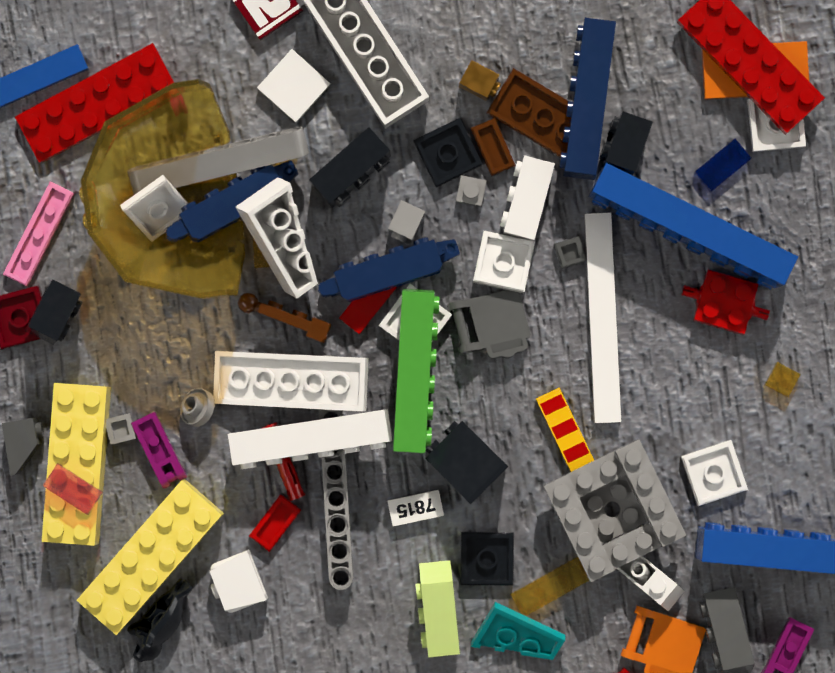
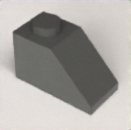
M38 418L2 423L10 475L20 474L42 444L41 438H44V428L42 422L38 423Z

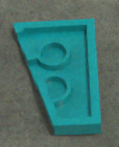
M495 602L472 639L471 647L480 648V646L495 648L494 651L504 652L505 650L520 652L524 656L553 660L565 642L566 635Z

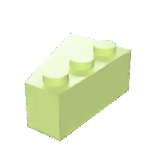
M449 560L419 563L421 583L416 584L417 600L422 599L423 608H418L419 623L425 624L426 632H421L422 648H427L428 657L460 654L451 562Z

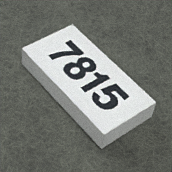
M439 490L387 500L393 526L444 516Z

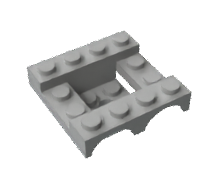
M639 439L543 485L590 582L615 571V569L647 553L687 536ZM609 502H616L619 505V513L614 517H609L605 513V506Z

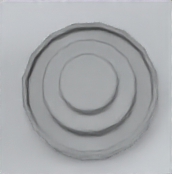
M203 388L190 390L182 400L180 407L182 420L194 427H200L209 421L215 407L213 394Z

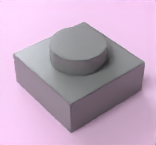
M461 175L456 202L481 207L487 181Z
M131 413L106 420L110 445L137 439V435L131 425L133 422Z

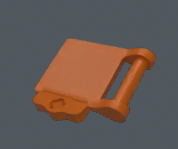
M636 605L634 613L637 615L626 649H622L620 656L645 663L644 673H692L706 629L702 626ZM646 618H652L654 620L643 654L636 653Z

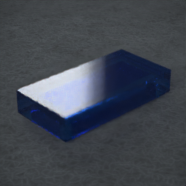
M735 138L694 173L706 188L712 192L752 158Z

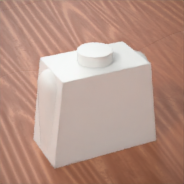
M249 549L211 565L210 574L214 582L211 584V589L216 599L220 598L225 611L233 613L268 599Z

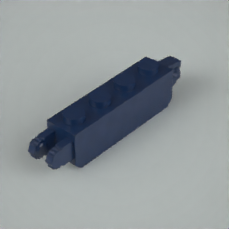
M288 161L274 167L271 164L267 167L263 166L252 169L250 171L252 175L244 179L239 176L227 183L228 188L220 192L218 189L207 193L204 196L206 200L198 204L193 201L181 208L182 213L178 217L179 221L167 227L166 239L171 241V243H175L189 236L191 241L199 243L240 221L242 218L236 206L276 178H281L287 182L292 181L299 175L292 161Z
M428 237L414 241V246L406 249L401 245L389 249V254L381 257L376 253L364 257V262L354 265L353 261L339 265V270L334 272V278L323 281L318 285V292L325 298L341 294L344 300L352 302L439 274L443 268V263L460 255L455 239L435 242V240L429 241Z

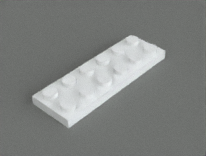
M215 351L213 397L215 404L366 411L369 358Z

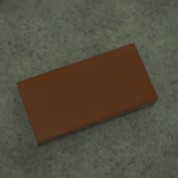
M495 118L471 128L491 177L516 166Z

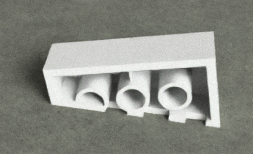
M276 178L237 205L236 209L284 292L297 299L317 285L318 282L310 253L306 249L304 241L306 238L303 229L300 227L297 205L294 204L291 194L293 192L291 183L281 178Z

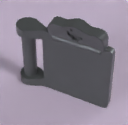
M505 290L447 304L448 311L452 312L461 345L458 347L460 355L486 349L487 355L491 359L498 357L509 359L516 353L527 349L526 339L530 338L531 334L519 292ZM463 309H470L478 342H470L462 312Z

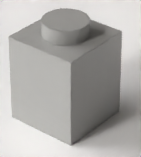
M401 200L388 228V231L392 232L391 237L402 243H405L406 240L413 241L425 211Z

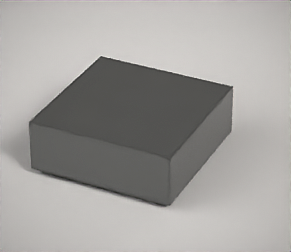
M579 236L554 244L561 269L587 261Z

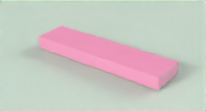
M51 181L49 182L3 275L28 287L75 193Z

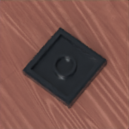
M461 118L413 140L436 188L483 165Z
M461 532V585L513 586L514 532Z

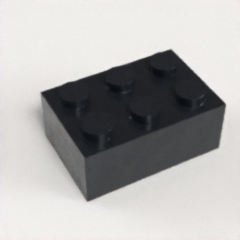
M368 127L312 176L309 181L332 208L336 204L338 207H341L351 198L349 193L353 189L357 188L360 190L370 181V174L375 170L379 173L389 165L390 150Z

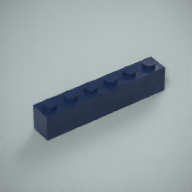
M585 17L583 26L578 25L576 41H581L580 51L575 50L573 66L577 67V75L571 76L569 89L570 92H574L573 102L568 101L566 117H571L570 127L564 128L563 142L568 144L566 153L561 152L559 168L564 169L563 176L587 180H595L616 21Z

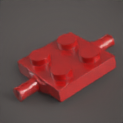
M707 270L704 282L699 289L686 285L682 289V296L696 299V311L693 321L736 334H745L748 321L752 316L767 321L768 314H770V310L755 306V296L759 284L712 270Z

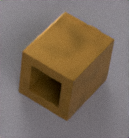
M471 60L459 83V87L487 101L489 95L495 97L501 83L497 82L499 74Z

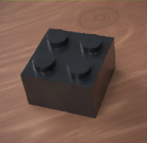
M622 111L619 117L615 116L607 133L611 136L610 142L606 141L599 156V159L603 160L601 167L603 168L608 163L633 175L637 170L653 121Z
M52 279L25 331L52 345L57 340H64L70 328V325L66 324L69 317L74 318L83 303L78 300L81 293Z

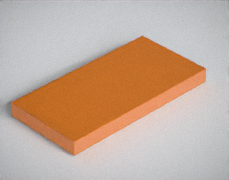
M807 41L773 43L809 81ZM702 49L704 100L748 98Z

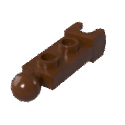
M244 293L239 297L238 307L242 312H258L307 331V337L325 343L332 324L314 317L312 321L306 320L307 314L294 309L292 314L282 310L284 305L271 300L268 301V304L259 302L252 293Z

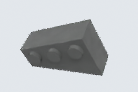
M735 587L704 593L703 602H699L702 617L707 619L706 635L708 642L712 643L714 653H712L715 669H718V673H751L755 662Z

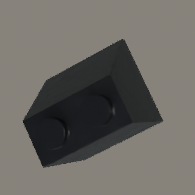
M454 421L444 431L447 436L440 443L435 440L431 447L429 446L425 450L428 453L425 459L472 504L509 466L463 421L459 424Z

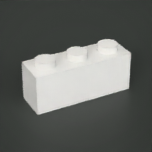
M525 155L522 162L517 161L513 175L518 177L516 187L510 186L507 201L511 202L509 212H503L500 226L504 227L503 234L530 241L535 240L554 163Z

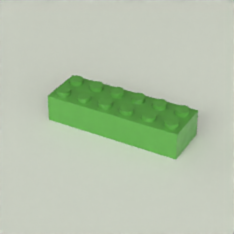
M405 288L402 290L393 451L425 453L426 446L431 447L432 428L427 427V420H433V401H428L429 393L434 394L435 375H430V367H436V349H431L432 340H437L438 323L433 322V314H439L440 299L439 296H434V290Z

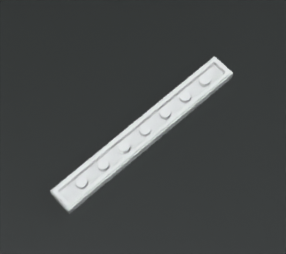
M611 213L584 214L594 423L621 422Z

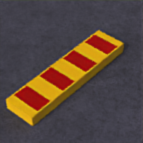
M560 387L536 398L570 472L594 461Z

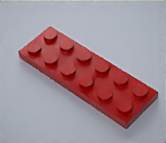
M699 0L678 19L677 23L785 135L825 99L731 0Z
M152 43L15 116V119L38 162L41 164L167 97L169 93L178 91V88L155 45Z

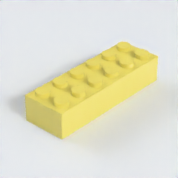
M54 383L42 542L92 546L99 544L108 435L106 420L109 418L111 387Z
M186 479L181 480L76 601L115 635L119 634L224 513Z

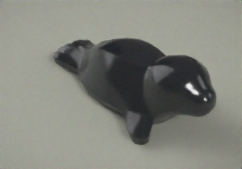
M179 579L169 591L152 604L139 621L127 628L129 634L136 636L137 639L136 648L133 653L136 661H151L158 657L162 644L178 628L182 617L183 597L193 589L188 581Z

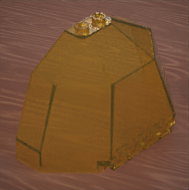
M194 79L172 83L105 121L82 176V187H80L79 194L85 208V213L83 214L84 227L125 282L196 298L215 299L236 296L238 294L245 259V246L240 241L245 240L243 221H238L199 243L191 241L189 236L180 241L178 240V242L171 243V241L166 239V232L151 242L122 211L120 206L134 196L127 173L128 169L225 145L231 141L230 131L211 85L208 82ZM237 173L175 189L188 203L195 201L198 204L206 200L204 196L215 189H218L220 192L228 188L227 183L237 178Z

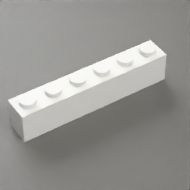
M388 409L228 434L232 465L240 464L241 469L257 467L256 462L265 460L267 465L282 463V458L291 456L293 462L307 460L308 454L318 453L319 458L333 456L334 450L344 449L345 454L359 452L360 446L370 445L371 450L386 448V442L393 441Z

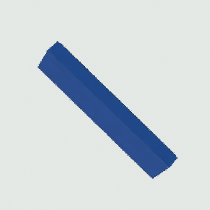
M74 45L1 77L0 108L89 70L79 45Z

